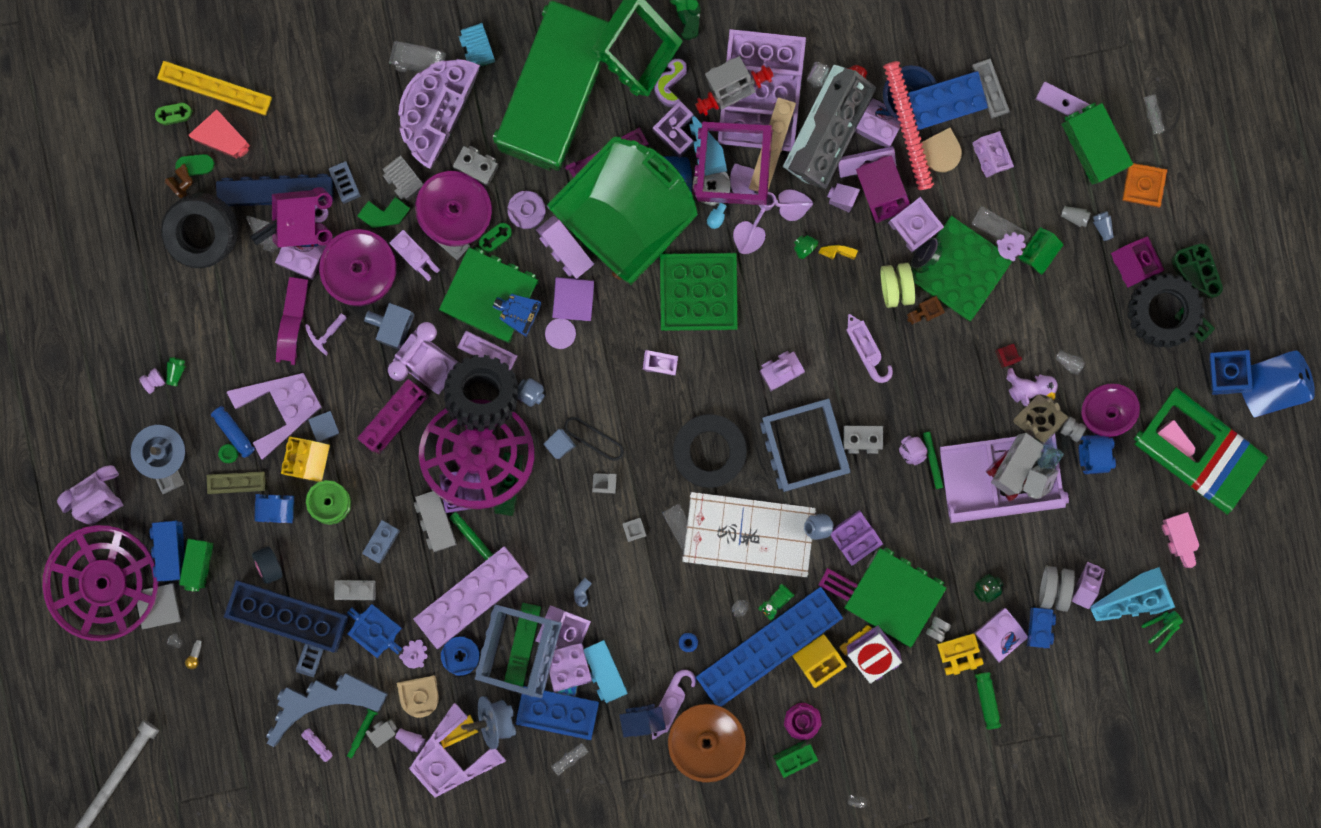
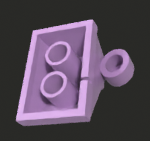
M424 322L418 326L417 331L415 330L414 333L410 334L409 338L395 354L393 362L388 367V374L393 380L402 381L409 373L440 395L444 389L448 372L451 369L453 370V366L458 361L431 342L436 337L437 330L433 324Z
M111 465L99 468L83 481L61 493L57 499L58 505L63 513L72 509L73 512L71 513L75 519L90 526L94 525L123 506L120 498L116 497L104 482L117 477L119 473Z

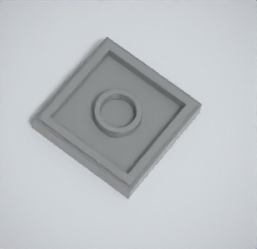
M174 584L158 587L155 604L150 614L141 624L142 629L181 622ZM153 588L142 590V593L151 596ZM138 600L139 617L145 612L149 603Z

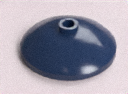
M919 66L901 67L902 79H905L903 83L907 86L905 90H908V92L936 84L934 77L924 68ZM886 80L883 89V101L890 115L898 120L899 115L896 114L898 112L895 109L896 104L893 103L894 98L891 96L893 93L890 92L891 86H888L890 82Z

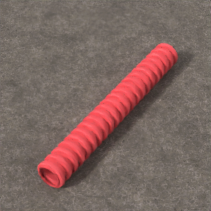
M890 62L885 64L883 68L886 69L885 75H888L887 80L890 82L888 86H891L890 92L893 93L891 96L894 98L893 103L896 104L895 109L898 111L896 114L899 115L898 121H901L899 125L903 128L901 132H904L903 138L906 139L904 142L907 144L906 149L909 150V160L912 161L911 167H914L912 171L915 173L914 178H917L916 184L919 185L917 188L918 190H925L934 185L931 182L932 177L929 175L931 174L928 171L929 165H926L928 161L924 158L926 154H923L924 148L921 147L923 143L920 142L921 137L918 136V126L915 125L916 119L913 118L915 116L912 113L913 108H910L911 102L908 101L910 97L907 96L908 90H905L907 86L903 83L905 79H902L903 73L900 72L902 70L899 67L900 62Z

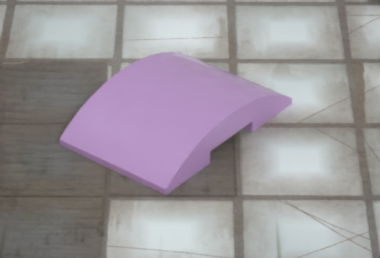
M730 29L726 62L740 56L749 74L752 70L754 72L760 71L761 66L765 65V67H770L774 77L771 78V83L768 81L762 82L759 89L754 84L755 93L722 109L720 123L769 125L778 97L796 103L781 149V151L790 152L795 143L806 37ZM719 131V144L762 148L763 134Z

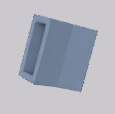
M331 411L309 419L317 442L339 435Z

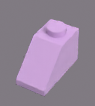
M837 183L836 188L831 187L827 196L830 198L829 204L850 212L859 189Z

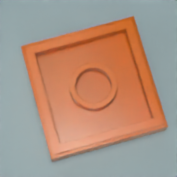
M1133 163L1134 165L1127 169L1122 201L1160 208L1167 169Z

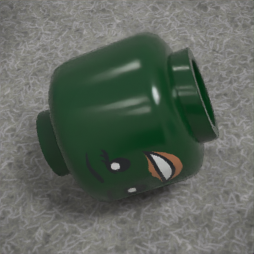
M988 574L975 583L973 591L981 602L990 603L1002 595L1003 583L998 576L994 577Z

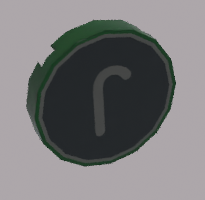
M930 238L919 246L911 260L912 269L917 273L928 271V267L936 264L943 251L942 243L936 238Z

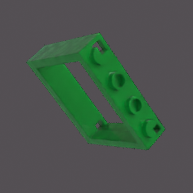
M623 0L592 49L597 54V58L605 62L611 72L618 75L619 81L630 88L629 91L632 94L648 97L683 41L645 0ZM634 10L663 40V43L638 81L609 52V49Z

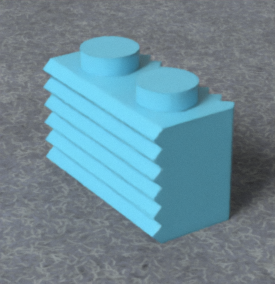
M482 23L461 30L462 36H459L462 47L466 46L468 53L465 54L467 61L476 63L480 67L495 62Z

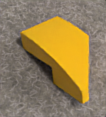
M836 245L820 248L819 254L834 259L836 253H839L854 260L858 250Z

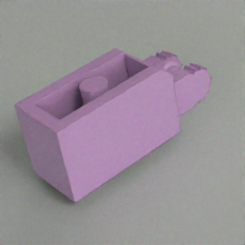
M404 230L390 242L391 246L417 272H420L427 281L431 277L422 269L426 264L434 272L438 273L440 271L431 261V258Z

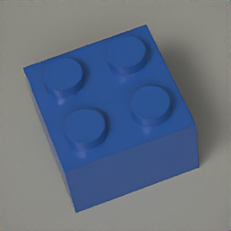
M1249 350L1210 353L1212 395L1252 391Z

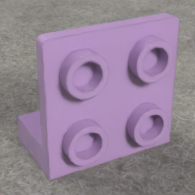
M581 643L554 651L549 670L554 692L592 681Z

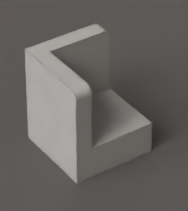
M595 473L593 475L592 492L616 494L617 475Z

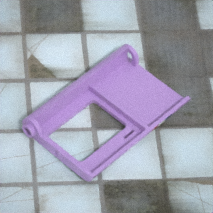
M1055 434L1044 444L1041 452L1049 454L1050 467L1058 470V474L1051 492L1038 499L1029 497L1028 493H1022L1009 502L1006 496L1000 494V489L991 483L993 477L988 476L986 470L1010 449L1016 437L940 447L950 523L1065 508L1066 503H1069L1068 493L1062 489Z

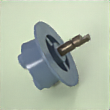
M153 425L143 429L136 435L131 446V458L134 466L141 474L149 478L162 479L171 476L181 467L185 457V447L182 438L175 430L164 425Z
M485 696L480 697L478 701L479 721L461 725V729H467L468 732L481 729L485 742L491 750L497 749L499 739L511 738V736L516 735V730L511 720V717H513L511 705L507 706L503 700L491 704Z

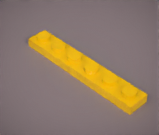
M163 61L157 77L160 81L265 116L272 100L270 96Z

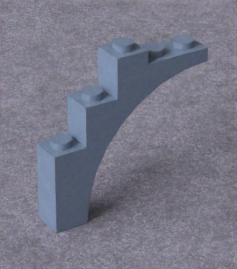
M348 673L339 677L336 683L338 689L319 680H316L315 683H310L307 689L308 696L290 687H287L285 690L282 689L277 700H279L278 706L284 708V710H280L275 720L278 722L275 728L271 727L266 737L269 739L267 744L273 747L277 746L284 733L294 722L320 707L333 704H353L378 712L381 710L388 693Z

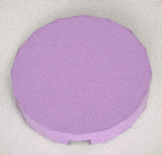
M521 191L515 194L508 204V215L511 222L522 229H532L538 226L543 221L546 213L542 198L537 193L530 191Z

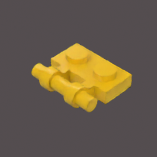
M974 633L937 644L942 663L948 661L951 663L950 667L944 668L946 676L951 674L958 675L961 671L967 669L974 670L977 669V666L983 665L981 657L977 659L973 657V654L980 652ZM967 656V662L957 664L956 659Z

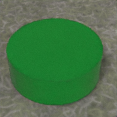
M231 444L223 445L218 452L220 460L228 464L235 462L239 454L237 449Z

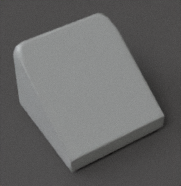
M178 470L169 477L156 479L162 494H166L184 485Z

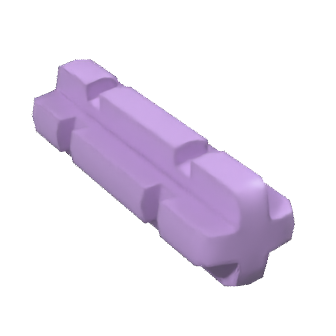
M306 729L301 736L305 741L308 740V744L313 750L321 755L320 758L324 762H327L333 756L332 753L325 749L326 746L317 736L313 735L314 733L311 729Z

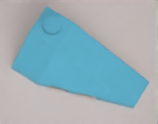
M1160 567L1141 573L1093 604L1090 608L1096 621L1118 619L1122 615L1132 614V617L1139 616V613L1150 612V615L1158 614L1175 608L1165 578Z

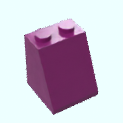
M892 155L881 157L873 163L863 164L856 169L876 223L898 215L910 205Z

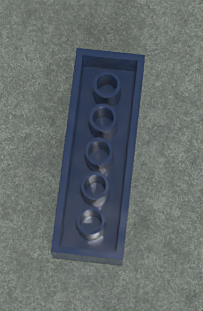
M240 580L235 581L224 618L333 653L338 651L349 615Z

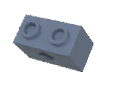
M382 520L362 554L381 564L401 530Z

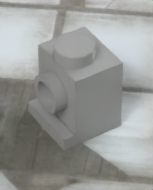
M390 719L385 723L380 721L373 726L374 731L371 729L366 731L368 737L378 748L397 734V726Z

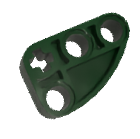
M1197 244L1182 249L1172 256L1171 262L1177 275L1183 276V279L1186 281L1190 280L1193 283L1192 286L1194 288L1197 287L1200 291L1199 295L1213 299L1222 293L1223 286L1207 245ZM1198 249L1199 251H1203V255H1201V257L1200 255H1196ZM1178 255H1183L1186 258L1185 264L1178 262ZM1203 267L1209 268V276H1205L1202 273ZM1209 285L1216 287L1217 291L1215 294L1209 292Z

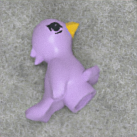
M1009 368L1007 372V380L1012 383L1009 393L1014 401L1019 402L1021 400L1024 407L1029 404V399L1040 394L1054 400L1058 388L1057 381L1051 376L1039 375V377L1035 376L1037 381L1034 382L1019 378L1015 375L1012 368Z

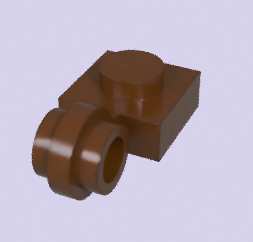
M937 296L919 304L922 312L918 313L915 310L907 314V321L913 325L921 321V316L924 315L928 322L945 312Z

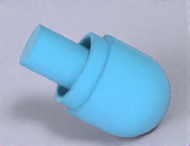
M720 203L717 209H713L707 218V224L710 228L716 229L721 226L725 219L723 212L727 207L726 205Z

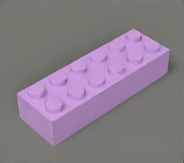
M504 546L417 615L414 621L436 649H439L529 576Z

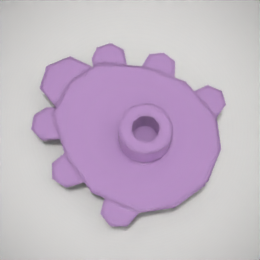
M1013 232L1012 236L1005 234L1002 240H997L1000 255L1005 259L1015 261V257L1023 253L1021 248L1026 247V244L1022 243L1025 240L1024 236L1021 234L1017 236Z
M416 640L415 643L410 641V646L405 645L403 647L404 652L400 654L399 658L409 668L424 667L422 662L428 657L427 654H424L427 647L423 646L421 640Z

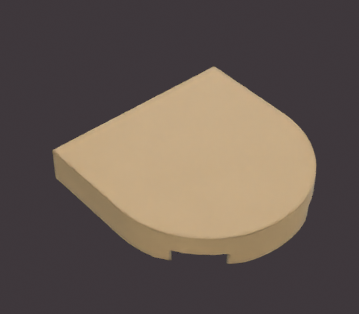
M951 128L922 142L923 154H926L924 158L928 161L926 165H929L930 169L945 173L953 170L958 165L962 152L960 144Z
M435 676L397 683L401 706L409 715L417 718L426 717L437 708L439 693Z

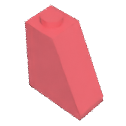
M217 109L189 134L194 141L234 158L244 156L249 151L248 147H250L247 141Z

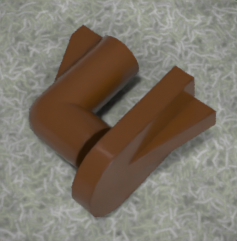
M182 164L175 171L183 181L181 184L174 177L164 180V183L180 198L187 196L186 190L193 183L185 164Z

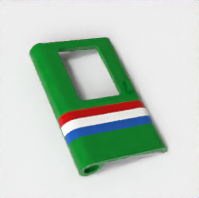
M1177 387L1173 389L1144 431L1139 430L1133 438L1135 446L1226 515L1233 510L1268 459L1267 455ZM1172 406L1178 407L1215 436L1214 441L1199 463L1191 460L1156 433L1157 427Z

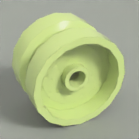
M908 262L898 264L896 271H894L892 265L881 266V285L886 307H897L899 297L904 306L914 304L915 287L910 264Z

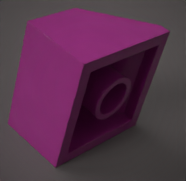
M1148 236L1111 253L1113 261L1118 267L1122 280L1126 283L1127 287H1131L1164 271Z

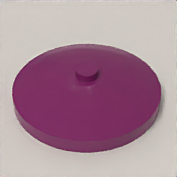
M446 171L432 176L423 184L416 198L415 213L420 227L431 239L446 246L458 247L474 242L484 233L491 219L492 207L487 191L475 178L462 172Z
M355 229L337 235L325 247L320 259L319 272L325 289L336 300L350 306H365L378 301L389 291L396 276V260L391 247L383 238L371 231Z

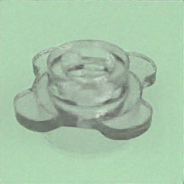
M738 599L731 610L734 616L737 618L744 616L748 611L749 602Z

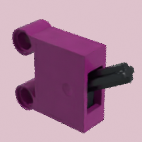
M317 187L310 191L272 194V222L252 234V241L258 245L272 236V241L278 248L309 244L328 245L332 241L333 236L324 224H315V205L320 209H327L332 204V197L322 187ZM325 195L323 200L318 201L319 197ZM321 232H324L322 237H318Z

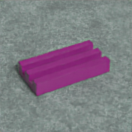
M827 568L818 585L849 601V597L827 586L824 582L826 580L851 595L854 591L827 576L831 574L855 588L858 584Z

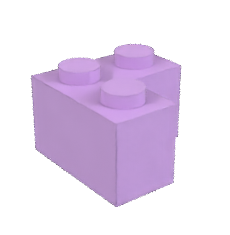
M681 101L653 127V132L679 158L693 145V140L682 130L692 120L693 113Z

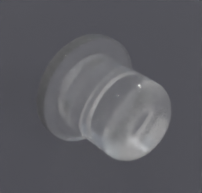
M175 633L168 639L167 644L178 649L182 646L183 642Z

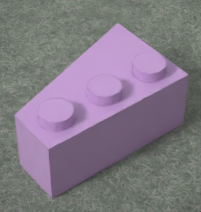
M555 216L549 218L536 229L541 236L539 238L545 247L549 246L552 249L551 255L557 262L561 261L565 265L563 270L569 277L573 275L577 279L594 265L561 221Z

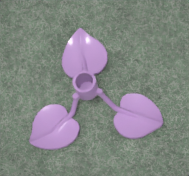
M738 164L733 166L730 174V184L733 193L758 195L755 191L749 190L754 169ZM795 190L782 191L778 196V200H776L773 193L768 192L767 205H759L761 211L754 224L741 222L735 227L733 238L738 251L741 254H749L762 246L765 240V231L756 226L765 211L772 209L776 205L780 207L779 212L784 219L796 221L803 217L813 205L812 200Z

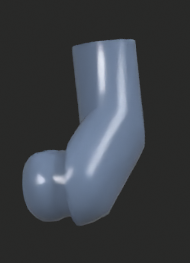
M586 578L574 590L575 602L580 607H585L588 604L586 590L592 583Z

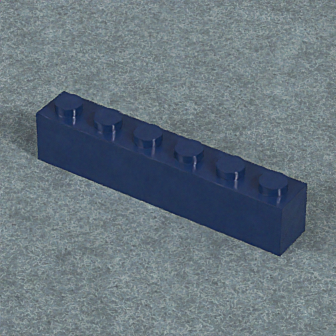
M318 174L316 178H309V175H298V178L290 179V176H279V179L263 176L259 177L260 180L242 177L240 181H233V178H222L221 181L216 182L218 199H222L229 207L272 205V194L310 191L317 187L324 188L332 197V202H334L333 179L328 177V174ZM325 195L319 197L318 201L323 200Z

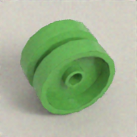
M325 480L311 487L306 497V506L314 519L323 524L333 525L340 523L347 517L351 509V499L348 492L340 484ZM331 499V504L325 505V501Z

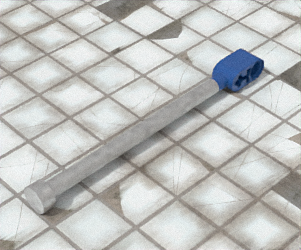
M145 720L141 722L138 727L139 734L75 828L90 827L149 738H155L159 732L158 728Z

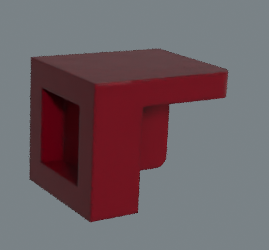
M1014 343L995 351L1002 369L1022 361V357H1019Z

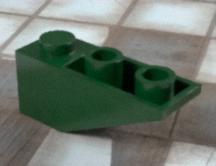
M504 452L503 460L509 462L511 453ZM517 454L514 467L521 471L523 455ZM509 473L507 477L498 483L496 497L511 489L519 479ZM517 494L504 503L494 506V513L514 516Z

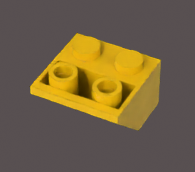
M289 437L281 474L321 482L330 445Z
M824 634L792 655L814 688L847 667Z

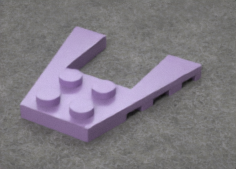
M304 373L227 391L235 409L270 392L287 424L253 442L261 460L265 459L286 438L291 436L296 429L322 408Z
M456 703L451 706L409 767L434 798L506 761L497 749H488L466 770H463L439 742L468 718Z

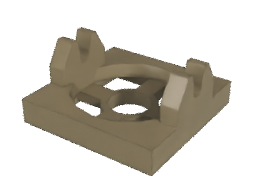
M1037 395L1017 415L1013 422L1044 445L1068 420V416L1060 411L1059 404L1057 402L1054 404L1052 398L1045 399L1041 395ZM1036 407L1047 408L1044 413H1036L1032 409ZM1052 413L1055 416L1054 426L1048 422V417ZM1027 414L1033 418L1032 425L1029 420H1026ZM1042 416L1046 419V423L1039 425L1035 422V419ZM1037 428H1046L1048 431L1039 432Z

